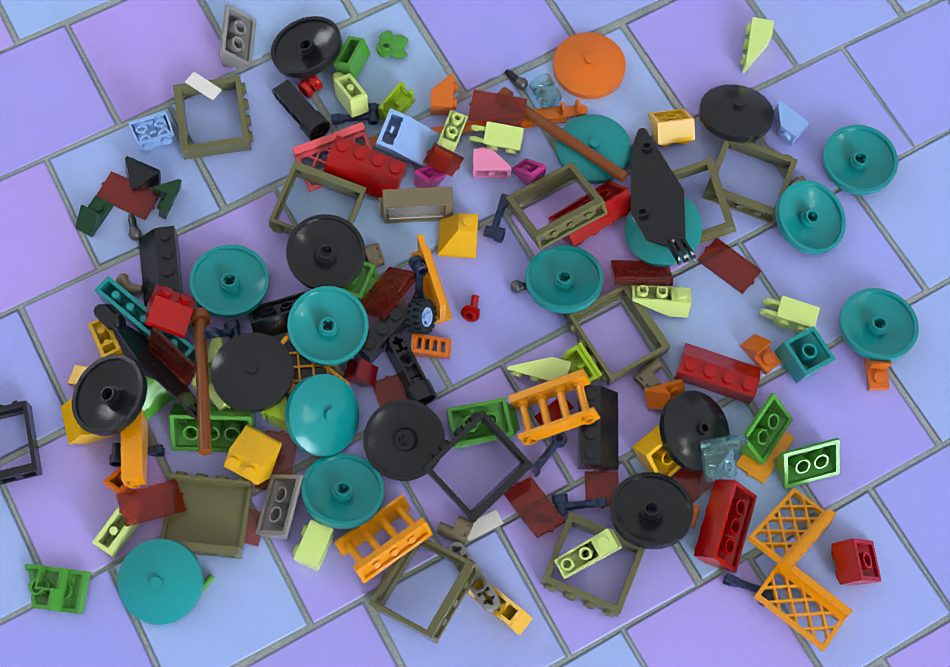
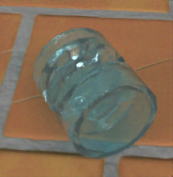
M542 74L536 77L529 85L542 109L553 107L562 99V94L554 86L555 83L550 74Z

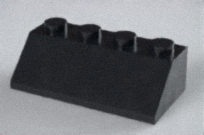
M174 226L154 228L139 239L144 306L146 307L156 285L166 286L175 292L183 294L179 241Z
M307 291L260 304L254 311L248 314L253 333L275 336L288 332L287 323L290 310L296 300Z
M586 385L584 390L589 408L594 407L600 415V419L595 420L592 424L578 426V469L618 471V392L603 386ZM578 399V412H581L582 410Z

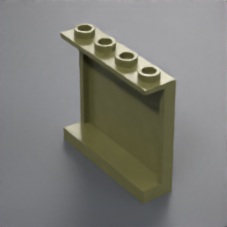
M176 471L175 474L169 473L168 477L171 479L160 538L181 542L191 549L195 555L242 559L254 489L253 484L243 477H237L236 480H233L223 475H216V478H212L202 473H196V476L188 475V473Z

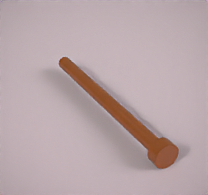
M503 87L498 92L495 103L503 108L506 106L510 107L619 181H625L628 172L513 97V91Z
M195 308L190 324L194 327L198 452L200 455L207 456L211 454L212 449L207 340L203 331H207L206 327L210 324V313L205 308Z

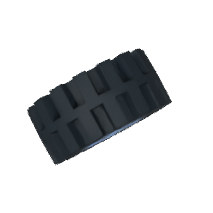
M412 299L411 302H408V307L405 309L406 314H404V317H406V320L404 322L407 324L406 328L409 329L410 333L429 334V332H432V328L435 327L434 322L437 320L435 318L437 316V312H435L436 306H433L434 303L429 299Z

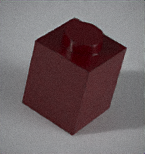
M362 358L350 359L343 378L360 387L374 386L379 367Z

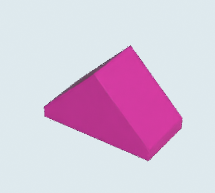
M527 158L511 168L526 186L544 177L546 172L545 164Z
M427 165L415 170L414 185L418 188L437 187L446 177L447 173L435 165Z

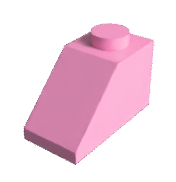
M484 147L473 149V178L510 179L511 166L493 149Z

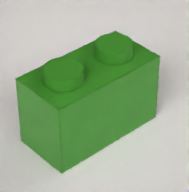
M353 36L347 37L340 54L333 63L337 72H342L344 75L350 73L357 80L371 54L365 39Z

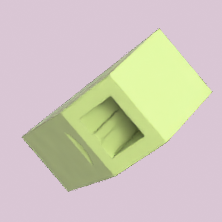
M752 17L750 24L747 23L745 28L747 39H744L742 48L745 50V54H742L740 65H743L742 73H745L768 46L772 37L774 21Z
M450 110L430 164L448 170L468 116Z
M632 284V301L669 317L688 318L692 304L691 288Z
M549 357L508 366L507 369L511 370V375L522 377V374L530 376L529 380L541 383L542 379L550 381L567 375L571 362Z
M607 528L554 561L563 578L566 579L623 547L613 529Z

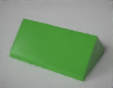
M775 393L769 395L736 446V450L760 465L765 463L793 420Z
M834 438L780 453L773 461L782 486L786 489L840 474V439Z

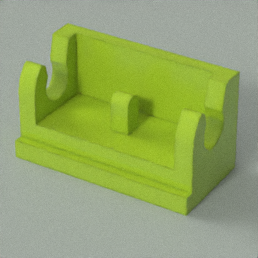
M400 81L378 107L379 118L385 121L390 108L405 114L416 101L413 90L410 89L408 92L405 89V84Z
M581 342L564 352L565 355L561 359L571 362L570 373L584 369L591 383L589 385L600 381L602 373Z

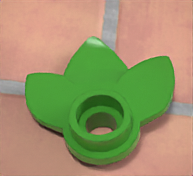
M390 30L382 32L376 46L378 55L383 58L392 56L396 59L407 57L408 54L403 48L407 45L408 38L400 34L393 35Z

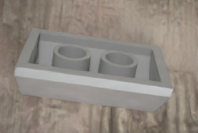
M229 4L225 5L219 50L223 67L250 68L256 19Z
M271 474L255 534L287 542L302 485V475Z

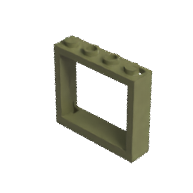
M240 76L208 81L221 88L222 91L236 89L243 137L190 144L184 97L202 93L186 83L173 85L180 147L184 160L252 150L251 142H254L252 131H249L248 128L252 124L250 115L246 114V110H249L248 99H244V94L247 93L246 84L241 82Z
M724 140L715 163L717 173L720 170L727 148L788 169L778 197L789 186L798 159L787 154L778 153L771 148L759 146L755 142ZM710 177L702 198L719 204ZM723 189L730 209L774 224L776 221V204L773 208Z
M712 157L672 171L677 180L706 170L709 171L725 223L704 229L700 243L737 231Z
M294 161L269 219V228L276 233H285L289 236L294 230L295 226L279 221V218L297 177L355 198L356 202L348 219L351 224H354L366 195V187Z
M572 162L506 196L510 211L540 250L608 214L602 197ZM574 179L592 201L537 230L520 207Z
M628 282L598 298L586 309L568 315L567 328L578 338L577 343L581 342L602 373L601 380L603 382L606 381L608 386L650 363L654 358L657 359L664 355L671 346L646 308L632 301V287ZM623 298L656 350L620 371L611 374L578 322Z
M569 512L540 584L544 585L543 588L548 589L552 593H555V591L563 593V597L568 600L575 601L577 599L583 602L582 605L589 609H600L605 616L618 617L621 614L645 548L629 543L617 531H614L622 547L636 553L616 605L553 579L550 576L555 566L554 560L558 558L571 526L593 536L607 529L603 525Z
M426 539L392 563L388 572H385L382 576L377 590L373 591V597L368 604L374 610L437 644L480 569L474 562ZM419 546L462 567L460 574L427 629L384 606Z

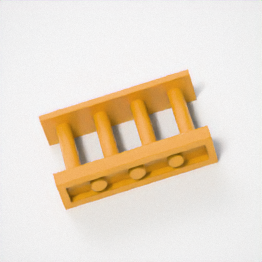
M584 369L508 396L510 404L516 411L520 410L525 431L517 435L524 445L535 444L538 440L584 424H592L595 420L600 419L594 407L589 408L584 387L591 383ZM576 390L582 411L570 415L565 394ZM557 396L563 418L551 422L546 401ZM538 403L544 425L532 428L528 407Z
M403 494L380 509L369 522L353 528L334 542L343 557L349 553L356 561V564L352 567L363 584L433 535L423 517L415 521L408 513L411 508ZM401 517L409 527L398 534L391 523ZM384 529L392 539L381 546L374 538V535ZM367 541L374 551L363 558L356 548Z

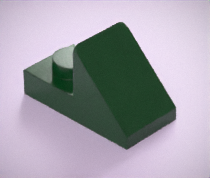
M176 179L152 188V194L161 198L157 206L159 217L167 218L180 191L182 180Z
M95 195L88 207L80 206L75 228L93 237L112 210V203Z

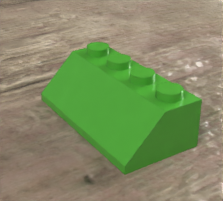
M174 403L169 414L171 448L175 451H198L197 420L190 417L180 403ZM210 404V422L214 428L211 432L212 452H228L246 425L256 428V412H242L233 408H226L220 411L215 404Z

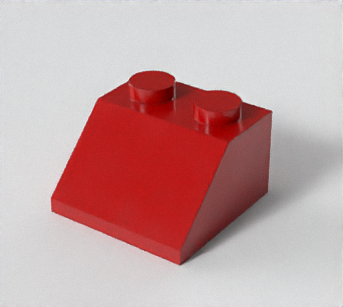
M156 285L147 303L145 324L184 338L194 310V299L187 294L175 292L169 287Z
M852 538L831 544V555L835 561L836 578L839 581V585L851 586L882 582L873 541Z

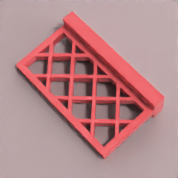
M361 122L293 147L292 152L295 161L302 163L301 160L306 158L314 160L312 165L314 168L317 162L325 165L326 162L318 158L322 152L329 153L337 135L353 142L363 137L366 143L365 147L372 150L373 148L365 132L364 124ZM304 180L309 192L323 187L317 184L311 186L309 181Z

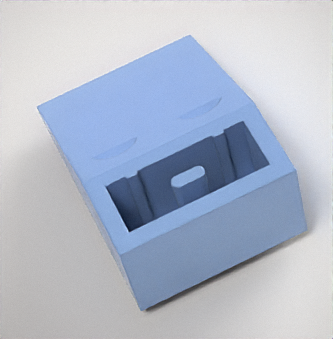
M390 108L375 148L420 167H425L430 163L441 134L408 115Z
M166 110L128 122L140 152L144 150L149 151L154 147L168 145L176 141Z

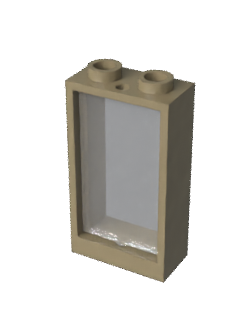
M452 186L382 190L383 197H379L380 217H384L385 224L440 221L453 215Z

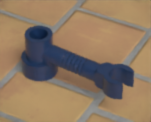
M368 103L369 112L353 118L350 114H331L332 125L368 120L369 125L379 124V104Z
M503 193L501 194L491 226L486 225L483 236L492 238L495 242L499 243L503 242L506 228L499 227L504 211L508 206L506 200L508 195Z
M414 255L408 262L411 270L416 275L415 292L412 299H425L423 294V276L428 273V269L422 256Z
M238 319L224 323V329L211 327L210 331H203L205 339L209 340L217 337H230L232 339L241 335Z
M564 432L552 435L551 444L533 464L532 467L538 468L535 477L539 476L541 468L553 452L567 444L568 439ZM562 436L563 441L557 442L556 437Z
M121 443L112 444V454L109 456V465L121 467ZM162 444L148 447V455L165 456V448H163Z
M566 493L551 495L552 504L555 505L556 516L568 515L567 510L607 507L606 497L568 502V494Z
M727 573L723 579V584L727 586L739 587L754 593L761 587L760 585L746 582L730 573ZM764 590L761 595L768 601L774 600L772 590Z

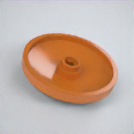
M593 32L578 33L565 39L558 46L553 59V73L558 84L569 94L582 99H598L614 92L621 84L626 69L625 57L620 47L610 38Z

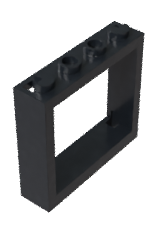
M16 400L9 405H0V420L24 414L32 462L0 470V485L43 475L32 406L27 401L18 402Z
M475 411L467 419L469 422L464 427L460 425L452 433L454 437L449 441L447 439L444 440L437 447L439 451L435 455L432 453L423 460L424 465L421 467L472 522L477 521L533 466L528 458L484 411L479 413ZM481 421L516 458L519 464L470 510L431 467Z

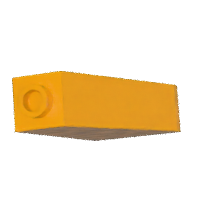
M143 410L127 428L121 431V480L125 487L128 486L129 488H139L141 485L147 484L149 421Z

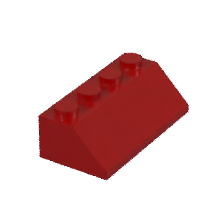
M337 135L329 151L323 172L366 187L367 195L379 199V197H383L382 190L399 189L408 164Z
M610 180L597 187L595 190L604 200L608 214L565 236L563 240L572 246L580 245L588 237L596 235L599 230L612 225L620 217L628 215L631 211V194L628 188ZM586 194L548 219L551 223L592 200Z
M685 343L674 379L681 378L685 383L750 404L757 392L761 368Z
M715 479L693 556L706 564L736 573L757 496L736 480Z

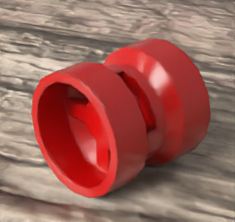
M316 75L307 77L305 81L299 82L297 87L309 99L314 95L315 91L323 88V84Z

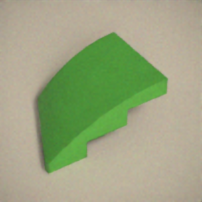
M146 376L147 396L142 410L149 420L174 397L155 379Z
M25 564V570L28 571L30 578L28 587L31 592L32 608L83 614L91 572Z

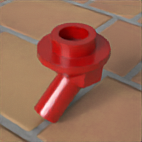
M472 295L470 305H465L461 309V315L466 321L475 322L479 319L480 309L477 306L480 296Z

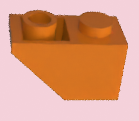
M450 74L431 89V115L448 116L450 110L457 109V98L453 97L454 93H457L458 82L454 81V74Z

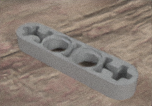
M454 542L448 546L449 550L454 552V550L458 549L462 557L475 563L462 543ZM454 564V566L456 567V569H457L458 572L460 573L461 570H462V567H460V566ZM479 570L470 586V590L485 611L494 612L500 606V599L481 570ZM477 580L484 581V586L480 590L474 589V583ZM486 592L489 595V597L493 599V604L491 606L487 604L488 602L486 598L483 596Z

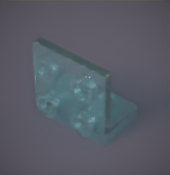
M726 435L700 441L705 482L737 475L735 450H739L740 446L748 444V436Z

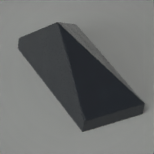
M129 156L125 157V172L132 190L155 187L161 184V170Z

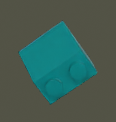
M814 326L784 341L775 350V353L796 384L836 359Z

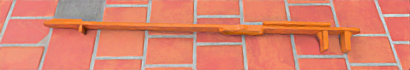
M579 99L575 101L574 106L565 107V103L562 101L560 106L534 109V111L554 124L567 122L566 118L585 115L588 110L585 105H580ZM518 113L466 122L462 134L476 132L471 130L472 125L486 127L487 121L493 122L514 117L520 118V121L504 125H521V128L524 129L538 126ZM444 126L431 127L430 129L441 134ZM379 136L368 137L372 148L375 147Z

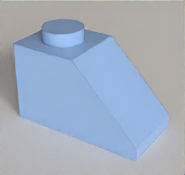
M781 100L778 102L774 110L776 133L782 141L792 145L805 132L809 122Z

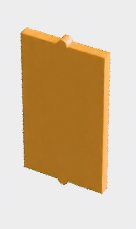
M785 431L763 465L742 454L735 466L747 473L748 477L751 476L761 484H764L775 468L773 460L780 453L787 450L795 437Z

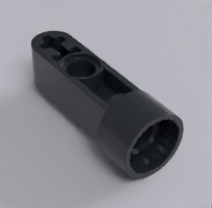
M285 80L272 89L276 100L300 125L301 131L311 141L328 133L331 126L330 122L319 111L314 109L289 80Z
M398 333L391 335L385 352L405 389L407 399L415 400L425 405L431 403L436 399L437 394L430 380L424 375L406 338Z

